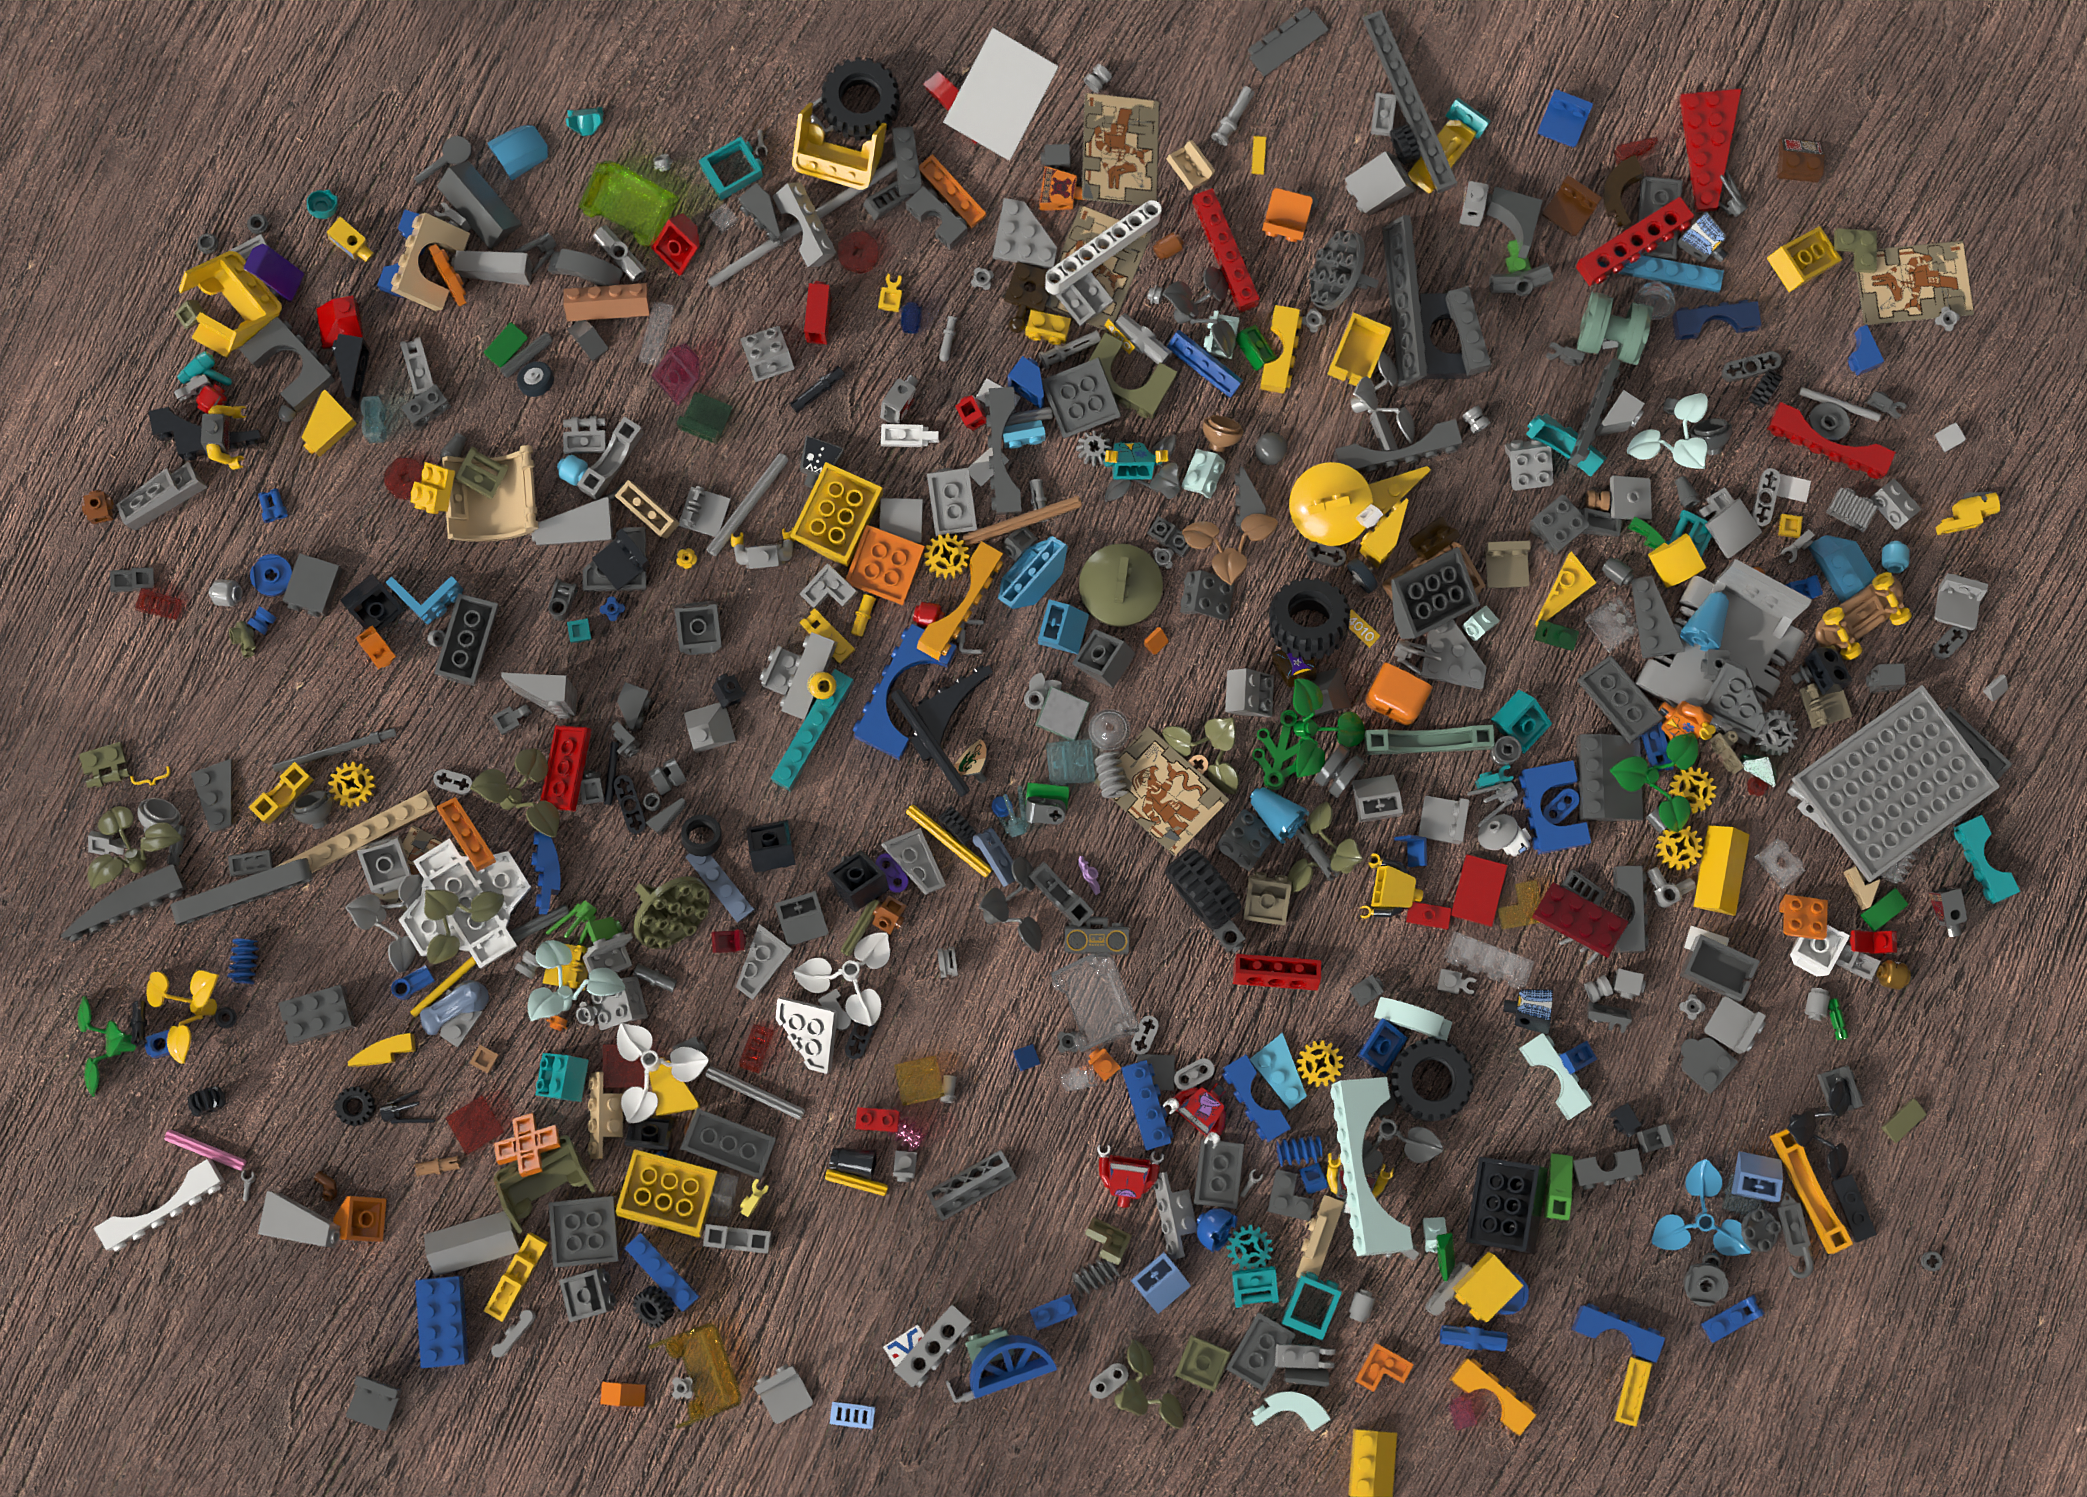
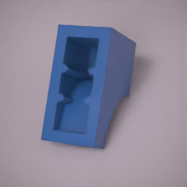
M1867 325L1859 327L1854 333L1857 341L1856 350L1848 357L1849 367L1853 372L1855 371L1856 376L1876 369L1884 362Z

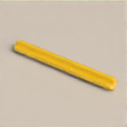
M912 804L907 809V815L982 876L987 877L992 872V868L915 805Z

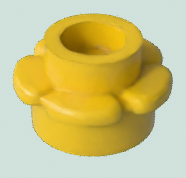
M690 548L686 550L681 549L677 553V564L685 569L691 568L697 562V556Z

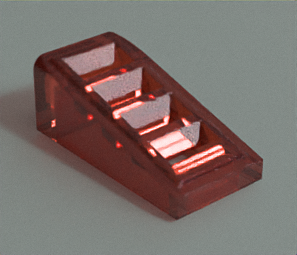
M1657 137L1618 145L1614 151L1616 164L1618 165L1633 155L1638 157L1653 149L1658 142Z
M141 588L135 610L177 621L183 600ZM150 597L148 606H143L145 598ZM154 599H158L156 609L151 608ZM162 601H167L164 612L160 611ZM175 603L172 614L168 613L170 604Z
M756 1024L753 1025L739 1061L740 1068L760 1073L774 1030ZM755 1034L767 1036L766 1040L756 1037ZM756 1042L762 1044L763 1048L753 1045L752 1043ZM750 1050L760 1053V1056L749 1052ZM747 1058H748V1059H751V1060H754V1061H757V1063L748 1061Z

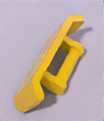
M1449 120L1437 135L1451 168L1476 136L1475 131L1459 120ZM1421 156L1407 175L1412 182L1431 194L1435 190V186Z

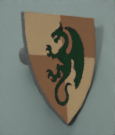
M979 739L971 745L954 765L961 777L973 775L981 784L987 779L982 773L988 755L987 746L983 740Z

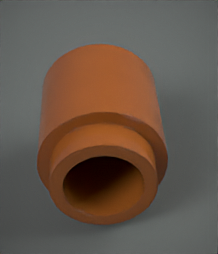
M1171 232L1156 241L1152 248L1160 261L1164 258L1167 260L1183 250L1182 245H1184V242L1179 234L1175 235Z

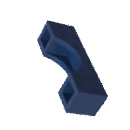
M1742 300L1738 304L1723 302L1714 307H1710L1708 304L1701 305L1698 309L1682 307L1672 316L1676 341L1697 338L1701 332L1702 325L1711 320L1727 322L1734 328L1736 333L1757 331L1761 326L1758 301L1751 302V300Z

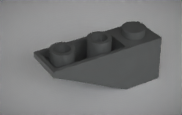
M755 183L738 198L741 204L740 210L746 217L751 216L754 219L753 223L760 230L764 229L767 232L766 235L773 243L777 241L783 246L784 241L774 204L770 196Z
M1240 467L1239 473H1235V486H1239V494H1235V506H1239V514L1235 516V525L1239 526V533H1245L1241 529L1243 519L1251 514L1266 515V507L1245 469Z

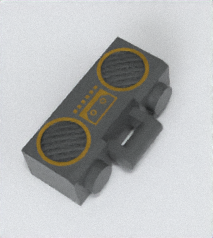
M1090 916L1086 920V927L1082 925L1078 927L1072 922L1069 923V926H1065L1064 954L1128 955L1129 927H1124V923H1112V927H1108V917ZM1091 925H1103V929L1090 928Z

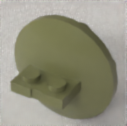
M1113 544L1096 551L1084 564L1079 579L1080 597L1087 611L1100 622L1115 627L1132 626L1148 618L1158 606L1163 590L1162 575L1155 560L1144 550L1128 544Z
M690 876L670 880L660 887L639 883L635 890L641 896L640 899L643 904L635 917L634 933L644 946L653 949L661 948L662 950L667 949L687 936L693 935L699 923L709 912L710 894L708 888L701 880Z

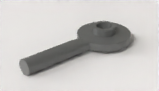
M453 136L446 140L442 148L443 156L414 177L415 181L419 185L448 162L457 165L468 161L472 153L470 143L461 136Z

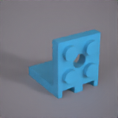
M392 576L385 582L427 625L436 617L443 616L447 611V607L452 602H456L458 593L462 594L464 591L460 584L451 576L420 605Z

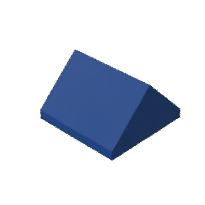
M1382 1018L1373 1029L1357 1057L1386 1074L1406 1042L1407 1037Z

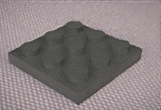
M1100 358L1041 380L1063 439L1122 416Z
M614 1196L548 1202L553 1268L619 1261Z

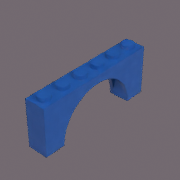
M911 624L910 628L906 627L901 635L903 641L900 647L896 646L891 655L893 660L890 665L887 664L882 672L884 678L881 684L877 683L872 692L874 695L872 701H867L862 711L864 713L862 720H858L853 728L856 739L898 760H901L909 744V738L902 735L893 726L887 713V697L892 684L904 671L917 665L936 664L948 668L957 651V646L949 643L952 646L946 656L942 655L938 661L917 649L918 640L925 630Z

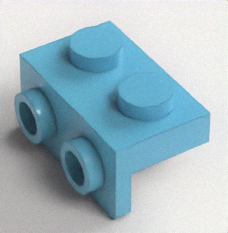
M1037 420L1006 426L1002 437L1004 447L1014 449L1025 444L1036 445L1042 443V441H1045L1046 434L1042 421Z

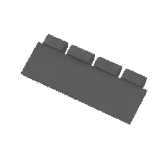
M1307 7L1303 8L1294 15L1298 22L1291 17L1278 26L1282 33L1281 35L1277 29H1274L1262 38L1265 46L1259 40L1248 48L1251 54L1249 59L1263 77L1328 31V28L1315 11L1311 12Z

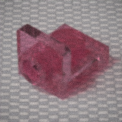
M1464 1396L1452 1399L1453 1403L1448 1404L1455 1430L1476 1425L1477 1421L1472 1409L1471 1399H1465Z

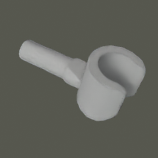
M758 130V146L755 152L759 157L758 151L764 149L767 157L768 150L764 146L763 131Z
M1256 1169L1249 1173V1181L1239 1194L1243 1198L1254 1183H1258L1263 1177V1174H1261L1259 1179L1253 1178L1252 1174Z
M245 1170L241 1173V1178L245 1182L243 1201H248L251 1183L256 1180V1175L253 1171L250 1179H245Z

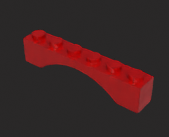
M1782 402L1776 406L1767 430L1771 431V434L1774 436L1788 438L1791 443L1798 446L1804 445L1813 453L1825 454L1829 456L1830 460L1848 464V467L1852 470L1864 471L1873 479H1882L1887 474L1896 453L1879 444L1852 447L1834 443L1812 429L1800 410Z

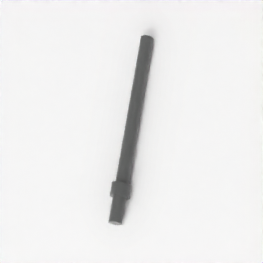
M395 728L382 732H371L369 736L272 764L273 770L277 772L288 769L294 762L301 765L371 743L373 745L382 743L381 740L397 736Z

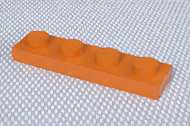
M933 154L919 165L920 174L950 207L965 220L971 229L986 217V212Z
M456 797L436 806L439 814L477 872L496 863L492 852Z

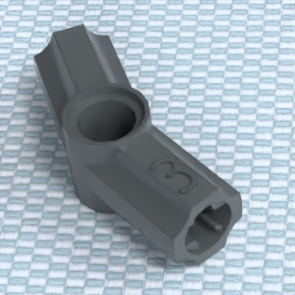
M1548 263L1525 272L1519 270L1513 274H1491V277H1489V290L1491 293H1517L1519 296H1526L1530 294L1532 289L1552 282L1554 278Z

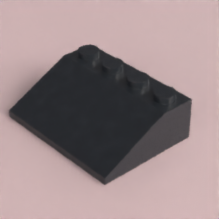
M1479 1157L1465 1242L1535 1255L1548 1169L1537 1165Z

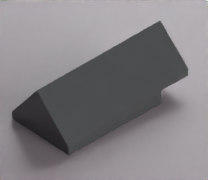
M469 161L449 167L437 185V188L447 198L453 208L467 220L473 231L490 250L522 226L519 219Z

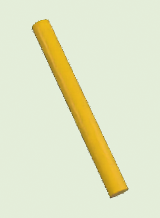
M471 956L415 1006L410 1013L416 1018L424 1008L432 1004L476 964L474 958Z

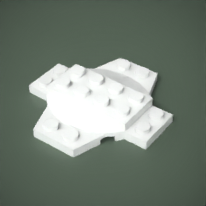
M449 838L413 861L424 878L420 897L412 903L399 921L422 957L427 955L428 945L436 935H446L443 920H430L424 913L425 890L431 889L447 890L455 893L458 896L459 903L467 908H471V901L479 893L493 891L504 895L501 909L490 920L474 922L471 918L472 913H467L458 906L454 914L446 915L451 932L450 936L458 937L460 940L459 950L469 951L480 969L517 947V944L507 930L510 913L532 887L509 851L494 854L496 863L477 872L468 857L461 856Z

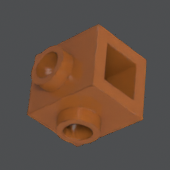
M94 490L89 492V495L83 496V513L87 515L88 521L93 525L114 520L112 513L114 502L112 497H109L101 490Z
M888 895L883 904H878L875 908L873 915L876 917L872 924L882 931L891 934L895 928L899 929L905 918L902 915L907 906Z

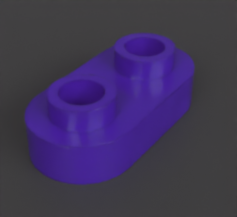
M881 854L876 859L875 864L885 873L889 889L894 893L905 891L908 887V878L904 871L889 854ZM885 861L890 863V867L887 869L882 867ZM896 879H900L902 881V884L900 886L894 885V881Z

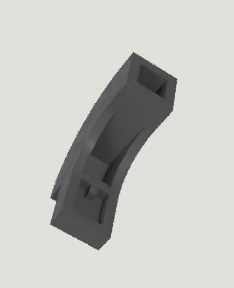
M568 249L553 252L547 269L552 274L580 277L597 286L618 285L623 270L602 259Z
M1044 861L1028 875L1045 897L1076 926L1080 927L1094 913L1086 902L1071 891Z

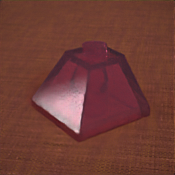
M686 343L671 348L651 375L677 406L682 403L700 378L699 357Z

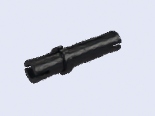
M837 365L825 376H820V380L790 402V406L798 414L827 390L830 391L832 386L845 377L846 374Z

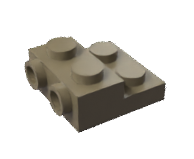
M1254 872V875H1249L1243 920L1285 925L1292 886L1291 880H1288V877L1284 875H1275V878H1270L1263 872Z

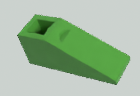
M1551 1153L1544 1218L1564 1221L1570 1218L1573 1156Z

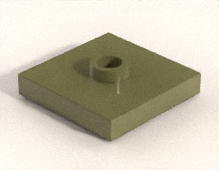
M1190 1335L1174 1375L1215 1393L1231 1352Z

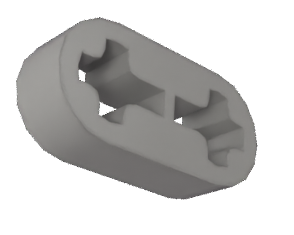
M445 769L438 770L434 774V783L440 789L460 795H468L473 791L470 789L473 781L466 775ZM446 774V777L452 780V782H444L441 785V781L438 778ZM466 780L469 787L461 790V787L456 785V781L463 783Z
M1145 1016L1141 1019L1131 1042V1049L1135 1054L1143 1055L1150 1049L1159 1026L1155 1017ZM1152 1020V1025L1155 1028L1150 1029L1148 1034H1144L1146 1026L1143 1025V1022ZM1142 1036L1146 1037L1144 1045L1147 1047L1138 1051L1135 1042H1139Z

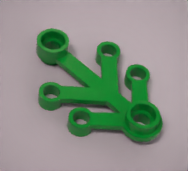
M1285 710L1280 716V722L1283 726L1278 747L1275 746L1270 738L1268 729L1261 728L1257 732V739L1264 743L1274 759L1272 768L1264 757L1265 752L1263 749L1256 748L1252 752L1253 760L1257 761L1265 772L1264 784L1270 790L1280 789L1284 785L1285 778L1296 772V759L1292 765L1281 770L1282 763L1296 755L1300 743L1306 740L1301 738L1296 745L1286 750L1290 729L1297 722V714L1292 710ZM1286 716H1290L1292 718V722L1287 723L1285 722L1284 718ZM1264 731L1267 733V737L1261 738L1259 733ZM1259 751L1262 753V757L1256 758L1254 753ZM1271 777H1277L1278 782L1276 784L1271 783Z

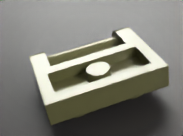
M472 446L454 479L492 499L509 466L504 463L503 465L477 452V449ZM472 459L497 471V476L471 463Z

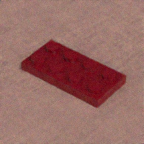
M1552 882L1532 917L1609 958L1629 921Z

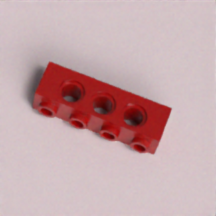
M1236 954L1233 964V984L1318 991L1321 981V960Z

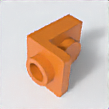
M1097 1048L1089 1055L1090 1060L1088 1064L1104 1082L1121 1068L1105 1048L1101 1051Z

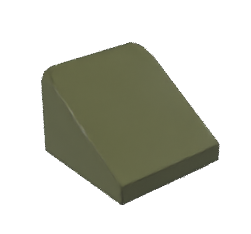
M186 300L175 312L185 329L198 323L196 318L200 312L207 316L197 300Z

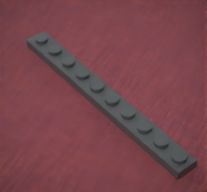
M1382 10L1364 16V25L1408 126L1411 128V132L1414 133V137L1419 145L1418 149L1437 192L1441 193L1456 187L1457 181Z

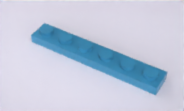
M1615 251L1616 255L1624 256L1622 252ZM1643 255L1636 262L1625 264L1624 268L1618 272V274L1718 293L1721 290L1724 273L1722 270ZM1600 261L1598 263L1601 267H1607L1604 262Z

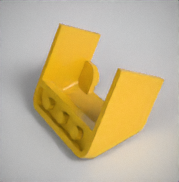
M809 102L798 114L792 158L794 169L802 174L859 190L867 188L873 179L883 152L887 124L882 123L873 133L872 140H868L863 144L861 152L824 142V129L820 125L811 122L813 103Z
M228 251L185 271L178 290L180 293H183L198 286L208 295L222 292L245 321L239 325L238 329L233 331L227 347L229 352L243 346L276 316L278 317L282 309L281 303L264 282L244 270L246 261L235 251Z

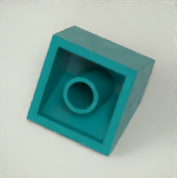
M1518 690L1491 719L1502 735L1514 737L1519 741L1522 749L1521 752L1524 754L1552 725V722L1536 699L1521 690Z

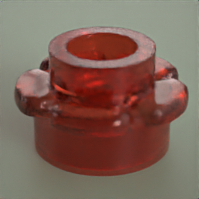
M1755 776L1747 781V791L1751 795L1762 796L1768 788L1767 782L1761 776Z

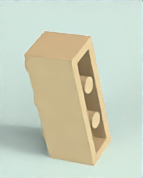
M630 480L615 495L660 537L667 539L680 524L644 490Z

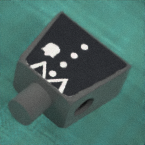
M806 436L800 464L801 472L807 474L804 485L813 489L825 462L838 467L845 455L844 448Z

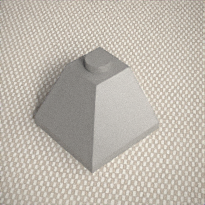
M720 703L684 713L695 753L736 742L727 708L722 709Z

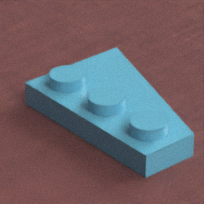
M1281 1033L1249 1060L1290 1110L1306 1097V1093L1283 1033Z

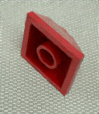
M681 213L667 221L651 247L679 276L684 273L700 247L698 227L684 213Z
M353 295L332 299L316 309L323 349L332 348L334 340L338 338V334L364 339L359 306Z

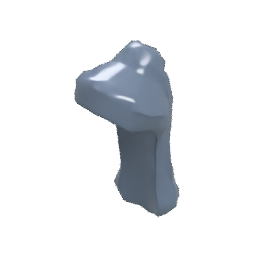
M475 980L461 982L446 997L420 1012L422 1028L427 1035H436L442 1025L461 1013L483 1010L489 1001L487 988Z

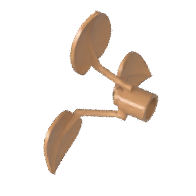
M1251 514L1245 517L1241 523V529L1245 533L1242 535L1238 550L1227 548L1223 551L1218 539L1215 538L1219 535V528L1211 522L1199 521L1192 523L1183 529L1182 534L1187 544L1195 549H1205L1212 544V541L1216 544L1220 553L1213 557L1212 567L1223 581L1232 585L1247 567V559L1242 554L1245 538L1248 536L1252 541L1266 539L1274 532L1278 521L1264 514Z

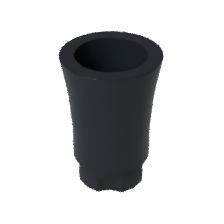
M833 1147L830 1157V1168L872 1179L876 1168L877 1149Z

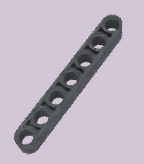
M302 858L179 900L170 905L176 926L188 924L313 880V875L308 859Z

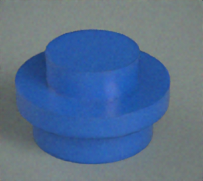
M1001 796L993 800L991 808L996 816L1005 817L1011 813L1013 805L1008 798Z

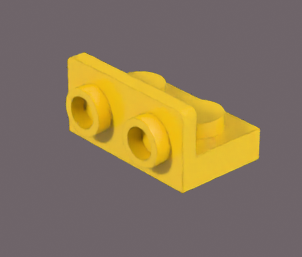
M1031 310L1025 335L1035 341H1040L1041 339L1048 340L1053 345L1066 344L1071 319Z

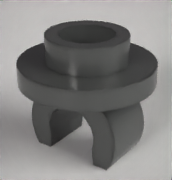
M1802 664L1799 665L1801 671L1791 676L1794 684L1805 679L1810 684V678L1813 676L1808 666L1803 668Z

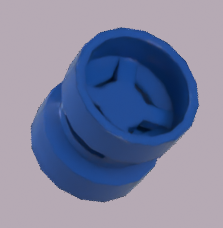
M259 606L256 610V615L250 618L247 623L265 635L269 624L274 623L277 618Z

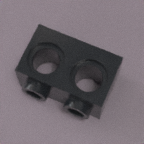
M1834 645L1816 648L1804 659L1822 695L1840 692L1853 681Z

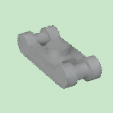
M524 1310L521 1312L519 1323L516 1326L514 1324L511 1325L505 1332L507 1337L504 1341L492 1347L491 1352L493 1356L503 1357L509 1352L535 1321L536 1314L534 1311Z

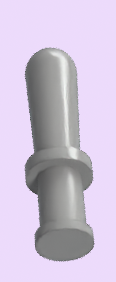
M953 316L947 317V327L943 331L945 335L939 355L942 362L948 361L952 339L956 334L954 329L958 318Z

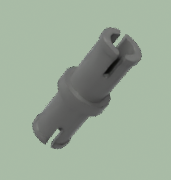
M639 963L633 973V976L650 982V985H657L670 992H673L678 981L661 974L660 970L656 969L654 971Z

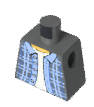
M1707 212L1693 224L1677 243L1679 248L1701 262H1706L1712 255L1721 263L1729 254L1721 247L1727 238L1725 233Z

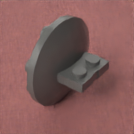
M1350 229L1337 231L1324 248L1318 250L1315 266L1309 273L1311 300L1317 307L1324 310H1332L1344 302L1354 287L1365 290L1368 287H1377L1379 280L1361 273L1365 246L1363 238L1359 233Z

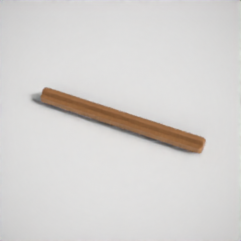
M1075 496L964 534V544L971 546L1081 508V499L1079 496Z

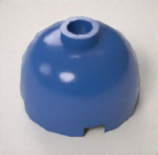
M1221 1208L1211 1209L1206 1214L1202 1213L1197 1220V1236L1201 1244L1211 1252H1214V1250L1219 1251L1228 1242V1238L1232 1236L1229 1231L1231 1227L1236 1228L1237 1216Z

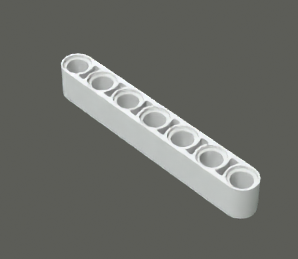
M1154 200L1144 203L1051 268L1046 273V290L1051 294L1061 293L1155 227L1161 219V205ZM1149 212H1154V213H1156V214H1155V215H1150V214H1148V213H1149ZM1137 223L1139 226H1133L1132 224ZM1121 234V235H1123L1124 237L1119 238V237H1116L1115 235ZM1100 246H1106L1108 248L1101 249ZM1090 257L1091 260H1084L1083 258ZM1073 268L1075 271L1070 272L1067 269ZM1051 280H1058L1059 282L1052 283Z

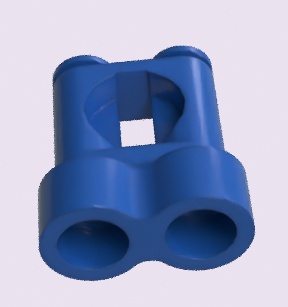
M278 488L272 489L268 493L262 492L258 494L263 510L262 518L264 523H270L288 516ZM269 497H272L273 499V507H270L268 500Z

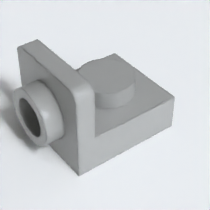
M895 1151L893 1177H897V1181L910 1182V1178L915 1179L917 1152Z

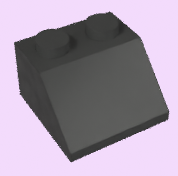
M1094 629L1072 664L1098 682L1114 688L1136 653L1124 641Z

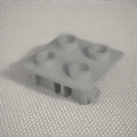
M696 486V488L691 487L678 526L716 537L721 530L731 499L704 491V488Z

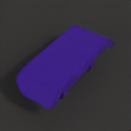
M263 243L252 249L244 265L245 271L255 275L290 303L305 275L301 270Z

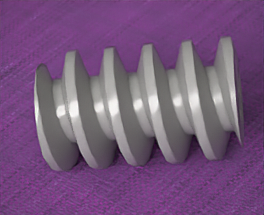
M1119 751L1103 753L1095 759L1096 770L1099 773L1098 779L1101 781V793L1104 798H1118L1128 793L1127 791H1122L1123 788L1127 787V784L1120 783L1121 780L1125 779V775H1118V773L1123 771V767L1116 766L1122 763L1121 759H1115V757L1120 755Z

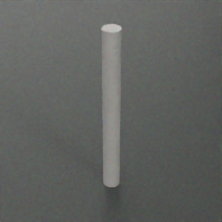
M1801 387L1799 392L1801 396L1822 403L1836 404L1845 411L1875 421H1879L1881 416L1880 413Z

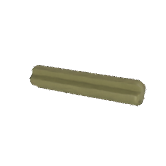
M876 899L866 906L840 951L846 956H851L855 946L874 918L873 912L877 905L881 904Z

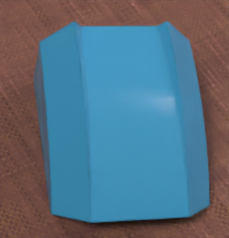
M523 125L512 129L487 143L492 153L496 155L511 181L548 157V145L535 126Z

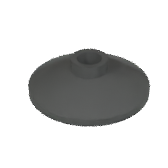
M1821 403L1811 411L1809 417L1810 426L1822 437L1830 441H1837L1848 433L1850 419L1845 410L1833 403Z

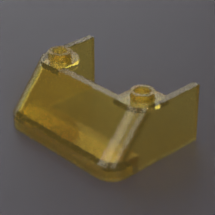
M708 1323L648 1345L649 1350L665 1345L666 1351L671 1358L678 1359L682 1357L688 1376L693 1379L696 1399L691 1400L687 1406L690 1420L677 1424V1429L740 1405L741 1393L720 1333L714 1324Z

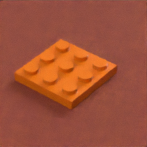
M866 524L846 580L853 587L904 605L925 546Z

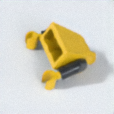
M1378 854L1370 855L1371 858L1378 860L1375 864L1368 862L1371 868H1377L1371 903L1374 909L1362 906L1360 909L1367 908L1369 910V914L1361 916L1362 918L1367 919L1371 915H1374L1375 918H1391L1403 913L1405 908H1410L1413 901L1420 902L1422 900L1423 891L1415 888L1416 878L1410 876V872L1401 862L1387 858L1382 860Z

